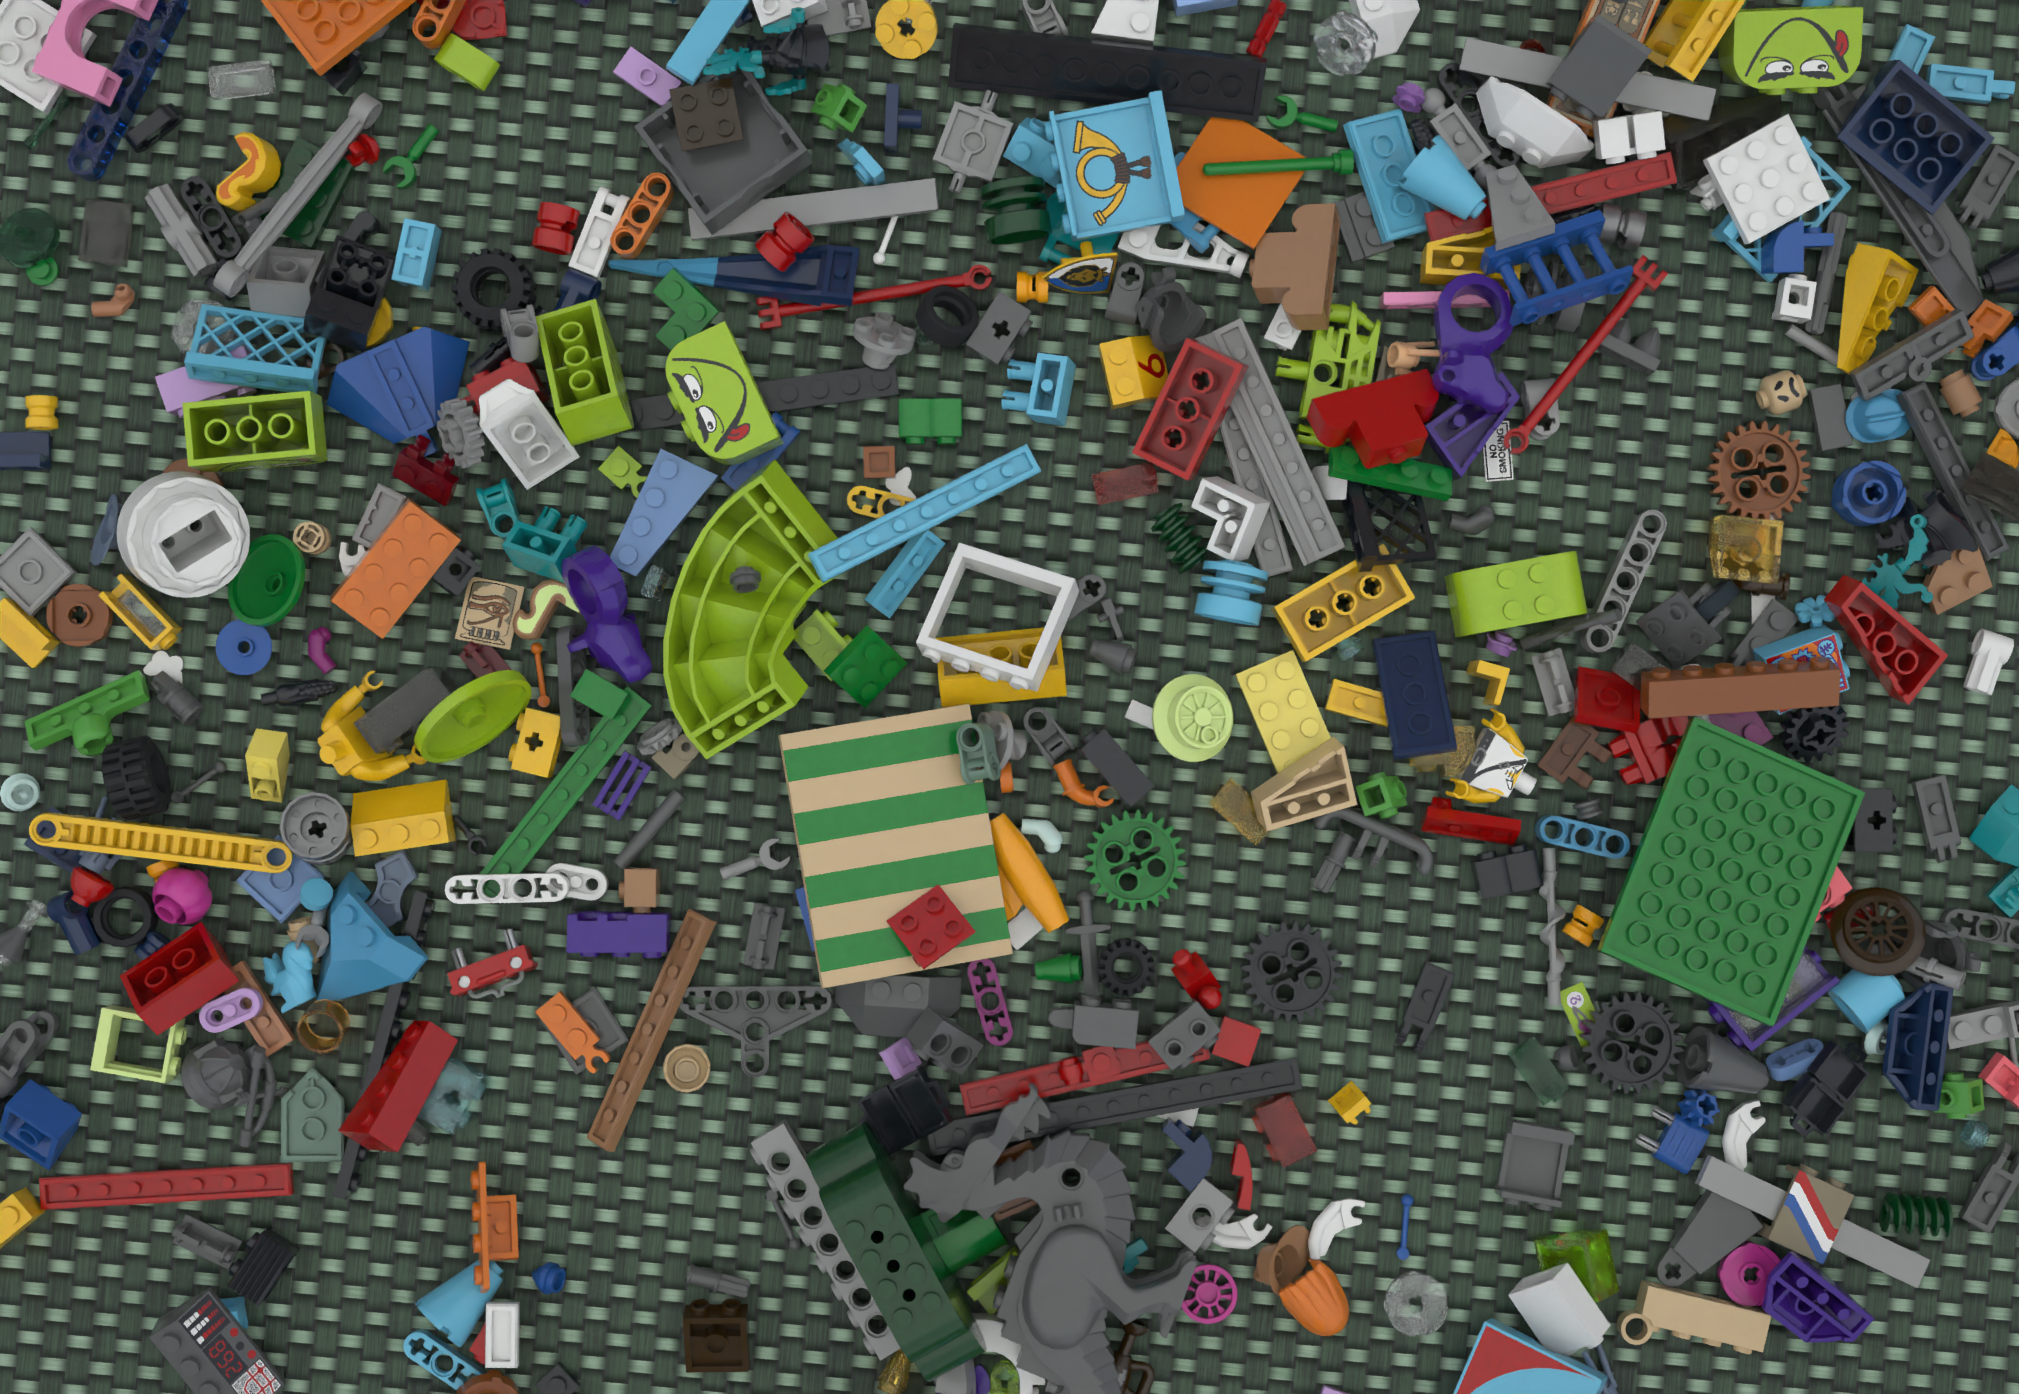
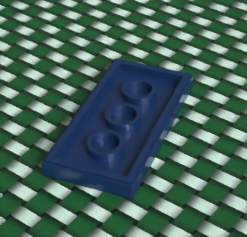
M1435 630L1372 639L1393 760L1456 752L1457 743Z

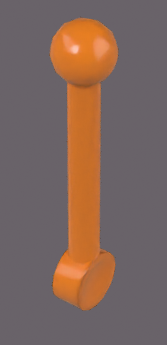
M535 642L531 645V652L535 656L540 697L537 702L539 706L547 707L550 705L551 699L546 695L541 660L543 647L540 643Z

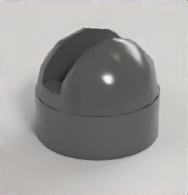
M1573 1044L1562 1046L1554 1052L1553 1059L1559 1060L1555 1063V1066L1560 1070L1570 1071L1579 1068V1056Z

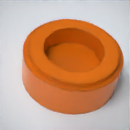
M1009 761L1001 770V793H1011L1014 791L1012 766Z

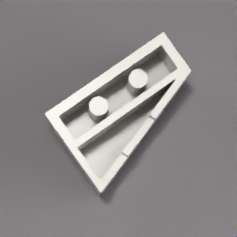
M1107 0L1091 32V38L1153 45L1159 0Z

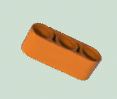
M439 0L423 1L412 25L414 35L423 46L429 49H438L443 45L466 0H450V4L445 9H437ZM436 26V32L433 36L423 37L426 27Z
M651 173L644 179L612 232L610 244L614 251L623 259H634L641 253L673 200L674 188L669 179L662 173ZM657 183L666 185V191L661 196L651 195V189ZM644 209L650 211V217L646 222H635V215L638 211ZM625 236L634 238L633 246L628 250L619 249V242Z

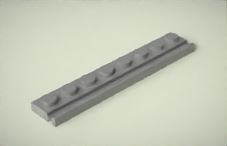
M1237 319L1212 333L1200 337L1203 344L1249 366L1230 405L1303 565H1308L1345 548V542L1243 319Z

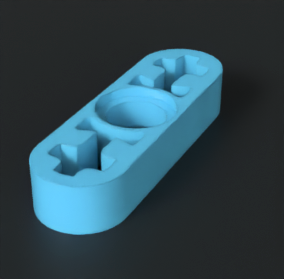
M425 1329L414 1330L404 1341L403 1349L407 1357L455 1390L467 1381L466 1377L460 1373L456 1379L452 1377L460 1364L464 1366L460 1372L465 1376H470L472 1373L476 1376L486 1374L479 1365ZM419 1338H423L425 1340L423 1346L429 1351L434 1346L438 1348L430 1358V1361L426 1359L430 1354L428 1351L420 1349L417 1352L413 1349L415 1343L412 1339L417 1341ZM447 1354L453 1359V1368L451 1370L444 1371L437 1366V1357L439 1355Z

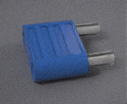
M1654 1106L1652 1109L1670 1119L1667 1120L1651 1111V1116L1666 1123L1665 1128L1657 1142L1641 1133L1638 1134L1639 1138L1654 1145V1148L1637 1138L1635 1142L1652 1151V1157L1683 1174H1687L1709 1136V1130L1702 1126L1691 1127V1120L1687 1118L1681 1119V1115L1676 1112L1670 1114Z

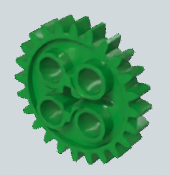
M1136 809L1134 818H1130L1126 810H1123L1122 820H1118L1112 814L1111 820L1113 824L1109 826L1101 821L1100 824L1104 831L1102 834L1093 831L1092 834L1097 839L1096 843L1089 842L1086 844L1093 850V854L1084 855V859L1092 861L1093 865L1085 868V872L1095 873V876L1089 880V883L1100 884L1096 891L1097 895L1105 891L1108 893L1106 903H1110L1114 898L1118 899V909H1121L1125 902H1129L1130 911H1134L1136 903H1140L1145 911L1147 910V901L1150 900L1154 905L1159 906V895L1169 899L1170 897L1166 889L1168 887L1178 889V886L1173 882L1174 877H1184L1183 874L1177 871V867L1186 865L1185 861L1178 859V855L1184 853L1185 849L1175 847V844L1181 840V837L1171 838L1170 834L1174 827L1171 825L1163 829V817L1159 818L1155 823L1152 822L1153 813L1150 811L1145 819L1141 818L1139 809ZM1141 830L1147 831L1151 837L1149 845L1144 848L1136 847L1133 842L1135 833ZM1113 844L1119 845L1123 851L1121 859L1116 862H1110L1105 856V850ZM1156 846L1160 847L1159 852L1139 861L1141 865L1139 868L1129 865L1115 874H1110V869L1130 860L1129 854L1131 852L1138 856ZM1155 858L1161 859L1165 866L1163 873L1158 876L1150 875L1147 870L1148 863ZM1127 872L1134 874L1137 879L1135 887L1130 890H1124L1119 884L1121 875Z

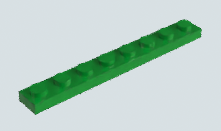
M627 686L624 691L628 694L613 719L610 720L605 716L601 718L590 732L589 742L586 745H581L480 874L522 873L653 705ZM475 879V887L477 888L478 879ZM492 879L485 882L484 893L492 898L498 896L500 893L499 883Z

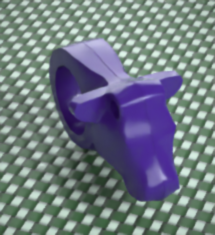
M1476 273L1457 276L1446 285L1439 295L1434 308V326L1439 349V362L1433 374L1432 384L1436 391L1447 394L1458 402L1473 404L1482 408L1488 414H1496L1506 408L1509 392L1499 381L1490 354L1499 348L1513 331L1514 326H1511L1509 322L1513 307L1507 292L1497 281L1487 276ZM1467 294L1477 295L1487 300L1495 314V325L1489 330L1482 332H1473L1462 328L1453 318L1451 312L1452 301L1459 296Z
M596 545L580 550L563 559L561 565L563 581L574 604L587 623L585 632L567 644L569 652H575L587 647L590 655L597 659L603 669L617 672L629 684L642 680L651 673L652 664L650 657L643 649L634 613L624 614L628 604L627 591L617 566L608 554Z

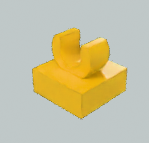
M1352 1080L1328 1100L1347 1124L1349 1122L1357 1124L1358 1121L1355 1117L1363 1110L1367 1114L1371 1112L1369 1107L1371 1102Z

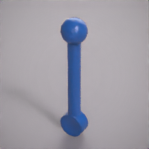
M1405 1194L1401 1198V1203L1404 1205L1400 1247L1396 1250V1254L1401 1260L1409 1257V1251L1406 1246L1410 1206L1413 1204V1197L1409 1194Z

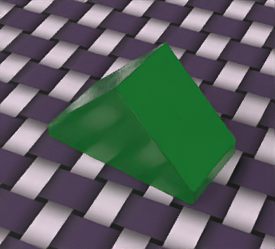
M586 669L570 696L612 720L628 693L611 681Z

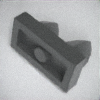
M1619 320L1596 350L1646 376L1651 375L1656 371L1661 361L1657 359L1661 344L1658 328L1655 327L1643 333L1631 346L1629 345L1631 330L1628 320Z

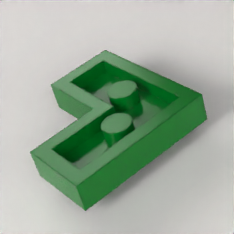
M672 268L652 291L675 312L655 335L670 350L679 342L704 331L721 312L709 298L676 268Z

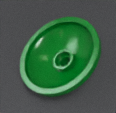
M278 534L263 535L250 542L246 560L238 574L228 583L230 607L241 621L252 626L265 627L280 621L293 609L301 596L305 582V562L299 547L292 540Z

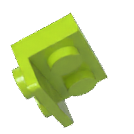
M816 609L806 621L794 630L796 634L794 640L832 682L833 680L824 670L853 639L848 634L842 637L835 627L839 623L827 610L822 614Z

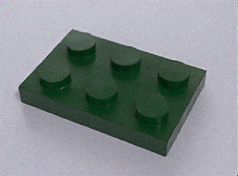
M297 136L280 170V176L267 197L274 198L277 203L282 195L295 183L294 180L321 148ZM341 158L322 185L282 234L314 250L356 167H353L350 162ZM269 212L260 216L262 221L269 214Z

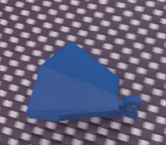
M424 326L337 364L326 404L394 444L414 435L417 439L421 434L431 440L425 457L439 451L428 429L437 426V421L440 420L437 410H441L440 404L455 399L458 396L470 342Z

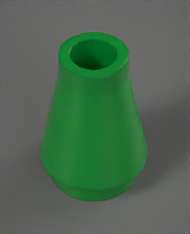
M1072 953L1048 960L1037 961L1035 963L1036 979L1069 984L1082 980L1080 955L1073 956Z

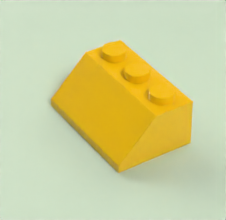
M447 779L353 793L350 826L355 857L456 841Z

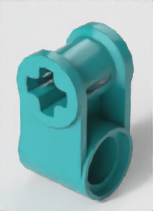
M503 478L500 483L488 488H476V494L490 529L495 535L506 540L511 530L502 533L500 530L501 521L510 517L513 520L514 527L517 521L522 522L510 483L507 478Z

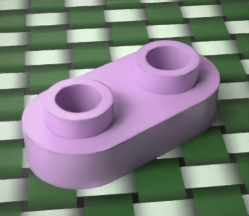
M245 987L205 1004L199 1014L200 1023L209 1032L218 1033L256 1017L263 1008V998L254 988ZM245 997L252 1001L250 1009L243 1005ZM216 1010L222 1012V1021L215 1019L214 1013Z

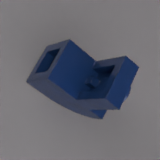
M1168 1117L1162 1123L1161 1129L1181 1150L1170 1160L1166 1168L1191 1192L1207 1175L1212 1163V1150L1201 1130L1191 1138L1189 1135L1192 1131L1180 1119L1174 1122Z

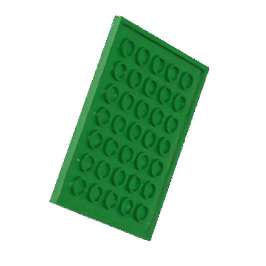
M1696 716L1690 717L1597 951L1764 1025L1774 1027L1865 792Z

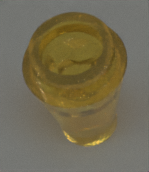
M901 1349L894 1353L877 1379L880 1381L877 1389L888 1394H902L907 1389L911 1362Z

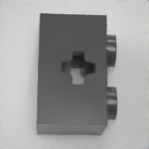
M999 291L966 343V349L996 368H999L1002 362L1007 365L1016 351V348L1012 345L1017 337L1021 336L1024 338L1033 324L1029 320L1031 311ZM1003 325L1007 326L1008 336L1002 335L999 339L996 338V330L994 328H1001Z

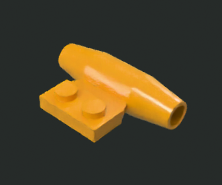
M1005 813L990 820L1007 921L1015 917L1022 905H1024L1048 933L1068 922L1069 917L1056 885L1030 842Z

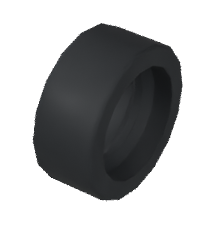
M942 285L933 287L925 295L917 308L916 320L922 333L931 341L945 347H957L965 343L976 329L979 314L972 299L964 292L954 287ZM934 306L943 307L951 311L960 321L961 327L952 326L944 322L936 314Z
M122 887L114 889L109 896L98 901L93 910L92 921L96 933L104 942L115 947H129L143 943L147 939L146 935L152 929L155 930L158 925L159 916L155 911L156 905L153 903L152 897L139 888ZM123 898L132 899L141 906L144 915L141 928L136 933L128 936L116 933L110 927L108 920L109 909L112 904Z

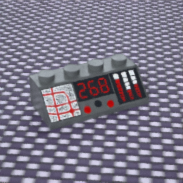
M211 1287L159 1317L149 1336L194 1394H276L286 1383Z

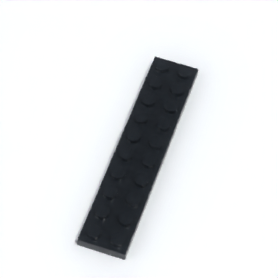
M954 23L948 87L981 91L990 90L991 92L1103 105L1147 98L1150 92L1161 90L1165 112L1258 122L1267 58Z

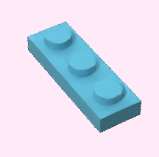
M929 530L909 539L864 600L890 619L946 543Z

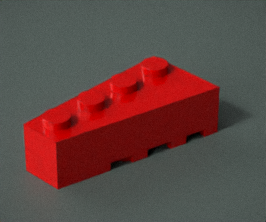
M414 1020L407 1027L402 1039L338 1131L366 1149L398 1152L458 1040L430 1021Z

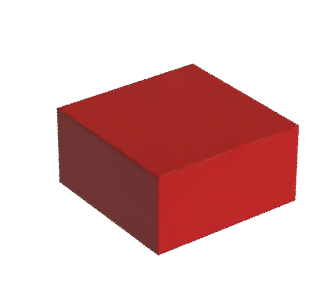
M1223 1015L1219 1025L1221 1031L1217 1034L1219 1039L1212 1045L1210 1052L1213 1055L1249 1067L1261 1028Z

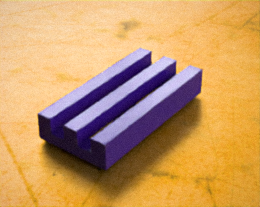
M624 751L592 805L620 821L651 771L652 766ZM628 760L631 761L630 767L606 805L603 803L605 797ZM637 767L643 768L618 811L613 809Z

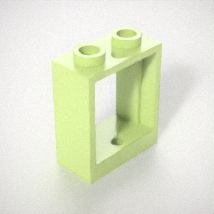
M116 1005L102 1007L90 1070L160 1083L172 1081L175 1076L179 1075L182 1065V1059L179 1057L180 1046L184 1045L188 1031L187 1027L184 1026L185 1018L170 1027L163 1069L114 1061L122 1018L143 1020L133 1008Z

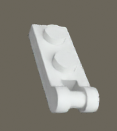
M602 186L599 188L568 266L570 268H574L594 278H600L612 248L610 237L631 202L630 197L623 194L619 197L611 194L610 189ZM606 205L614 208L612 216L603 213Z

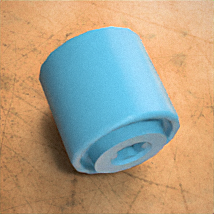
M1852 969L1839 980L1840 982L1827 991L1839 1010L1864 1033L1870 1031L1890 1014V1009L1905 999V995L1902 992L1903 988L1894 975L1871 976Z

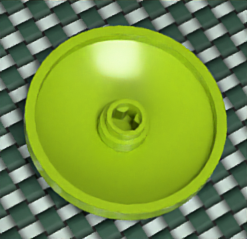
M501 670L489 673L465 684L442 700L425 717L415 734V747L426 761L433 763L452 761L482 748L507 730L519 718L520 713H523L532 695L530 684L520 672L515 670Z

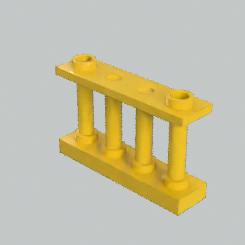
M1670 0L1642 43L1652 50L1647 59L1661 68L1666 65L1693 82L1746 0Z

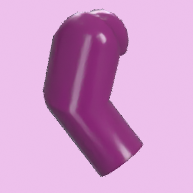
M320 626L317 630L313 629L308 635V655L321 672L326 675L334 670L337 665L325 652V643L331 639V633L326 627Z

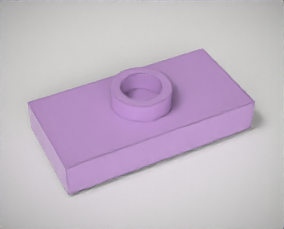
M633 47L628 49L613 71L617 77L660 107L671 100L669 89L682 87L683 85L680 80Z

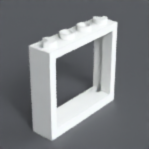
M959 543L916 644L922 656L931 658L934 663H939L942 660L951 663V666L959 671L969 672V670L978 672L989 681L997 682L1000 679L1009 682V685L1017 690L1023 688L1038 691L1078 596L1079 589L1076 580ZM965 568L1057 597L1027 669L935 639Z

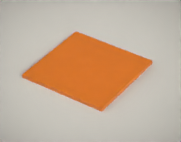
M1211 117L1176 168L1183 207L1245 245L1255 249L1305 171L1206 176L1202 171L1203 166L1206 163L1306 157L1243 120Z

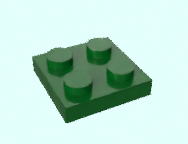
M866 625L829 664L824 672L861 706L866 708L904 668L907 662Z

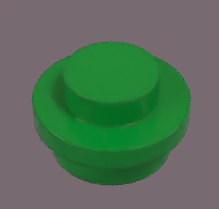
M38 254L29 260L26 273L33 283L39 286H47L57 279L59 266L52 257Z

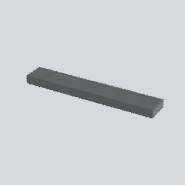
M1925 381L1897 395L1896 398L1902 410L1905 411V416L1951 506L1959 515L1966 519L1973 529L1984 562L2010 549Z

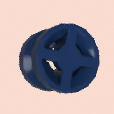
M152 929L146 935V941L143 944H138L134 951L144 960L170 943L171 940L162 933Z

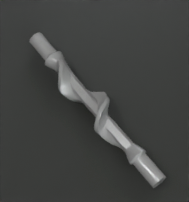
M1543 848L1542 875L1544 886L1539 888V894L1547 900L1548 924L1541 931L1540 940L1549 946L1550 970L1546 976L1548 983V1005L1555 1006L1561 1005L1560 981H1562L1560 973L1565 967L1564 955L1557 947L1556 922L1562 920L1566 913L1564 908L1555 903V879L1558 873L1556 871L1555 848Z

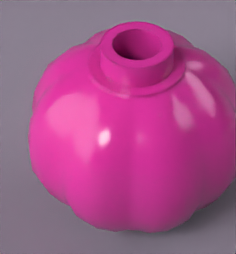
M172 868L164 872L154 884L152 891V900L156 905L155 911L157 915L165 922L171 924L188 925L201 920L211 907L213 899L212 891L208 886V877L197 869Z

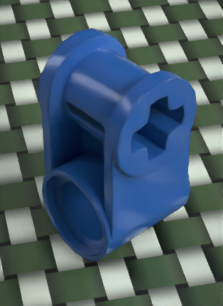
M2016 325L2011 326L2002 332L1994 343L1991 342L1988 347L1972 359L1970 372L1974 378L1979 381H1989L1996 376L2006 373L2019 363V328Z

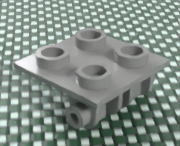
M825 0L829 11L807 20L808 25L822 24L826 36L872 28L866 0Z

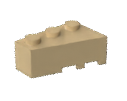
M1334 736L1251 791L1257 820L1266 831L1357 805L1345 747Z

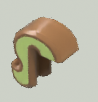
M551 579L542 581L533 589L530 596L531 612L528 613L520 609L513 618V630L520 638L528 640L539 639L560 603L580 613L565 583Z

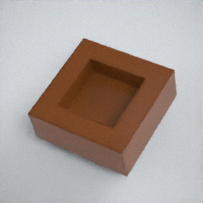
M895 446L863 447L864 479L896 478Z

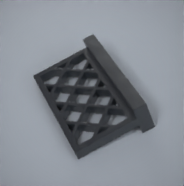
M1348 480L1346 499L1342 500L1359 572H1370L1373 566L1435 561L1437 554L1422 496L1412 494L1406 500L1391 489L1370 485L1383 494L1382 498L1376 503L1365 494V490L1369 485ZM1387 498L1402 506L1396 515L1381 506ZM1405 510L1417 516L1419 522L1415 527L1400 519ZM1376 512L1390 521L1384 530L1372 523L1371 518ZM1394 524L1409 534L1403 543L1388 533ZM1414 537L1425 545L1426 551L1416 552L1408 547L1407 544ZM1382 539L1397 548L1394 554L1380 555L1378 544Z

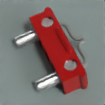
M513 929L504 930L502 933L508 951L468 966L462 948H456L451 951L457 970L447 973L452 987L450 993L459 997L469 994L474 999L489 994H494L496 998L505 995L504 990L522 982L524 973L536 969L538 962L534 961L529 946H518ZM520 975L518 979L502 985L499 992L490 989L479 994L473 993L474 991Z

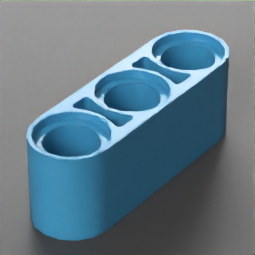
M1545 815L1540 817L1534 826V832L1540 841L1607 858L1619 859L1625 856L1630 848L1629 839L1623 832L1568 818ZM1549 821H1554L1558 826V832L1552 838H1548L1544 832L1545 825ZM1584 828L1588 832V840L1584 845L1580 846L1575 840V834L1579 829ZM1614 835L1619 841V846L1615 852L1610 853L1606 848V841L1610 836Z

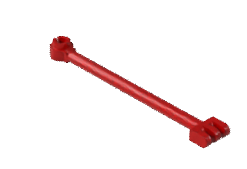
M1644 255L1641 256L1633 267L1632 277L1635 278V281L1519 428L1511 429L1505 434L1502 441L1505 451L1510 448L1509 440L1517 438L1520 441V447L1512 448L1509 454L1518 455L1524 452L1528 447V436L1644 288L1647 287L1654 292L1668 275L1666 271H1661L1656 279H1654L1651 275L1658 265L1653 262L1646 272L1643 271L1641 267L1646 264L1648 258Z
M979 264L974 265L967 273L854 292L852 305L928 293L933 287L942 285L954 288L971 287L977 291H984L991 285L992 277L986 278L983 284L975 283L974 278L977 274L989 277L991 271L985 265ZM756 298L757 306L768 304L770 306L769 309L758 311L759 318L771 317L772 321L760 323L761 330L783 327L781 317L845 307V305L827 303L815 306L799 302L779 305L777 298Z

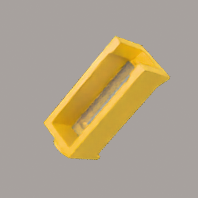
M120 574L117 579L121 583L112 592L102 591L98 595L151 650H167L178 640L177 634L182 628L140 587L131 575Z

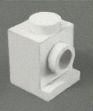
M1789 274L1788 277L1780 280L1771 319L1799 324L1811 320L1817 282L1807 281L1808 277L1801 274ZM1789 294H1793L1796 297L1795 304L1788 302Z

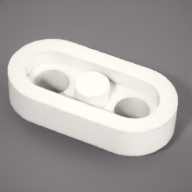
M558 863L552 865L546 871V873L562 872L567 875L570 883L568 897L593 901L603 897L608 890L607 876L598 869ZM553 878L551 884L546 885L548 890L553 891L554 894L563 890V884H558L555 878ZM594 878L597 880L598 887L596 890H591L588 887L589 879Z

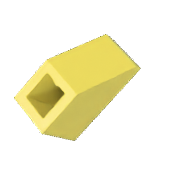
M256 728L245 754L251 799L282 803L290 758L287 732Z

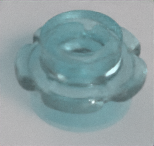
M1349 636L1337 643L1335 646L1338 651L1334 655H1338L1342 662L1354 657L1364 650L1359 642L1361 638L1354 640L1352 636Z
M1975 1120L1968 1121L1960 1133V1141L1967 1144L1969 1150H1974L1976 1147H1984L1990 1137L1987 1124Z

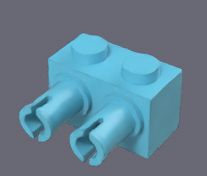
M1037 353L1036 363L1011 359L1008 366H1012V369L1007 368L1008 379L1032 381L1030 393H1022L1005 389L1002 396L1006 397V399L1001 401L1002 409L1025 411L1033 421L1038 423L1065 426L1076 370L1075 363L1068 356Z

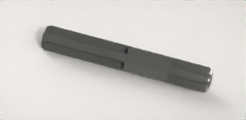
M1831 212L1827 222L1825 233H1834V246L1822 247L1815 278L1817 285L1811 320L1807 321L1805 325V331L1814 335L1822 334L1826 324L1848 221V215L1841 212Z

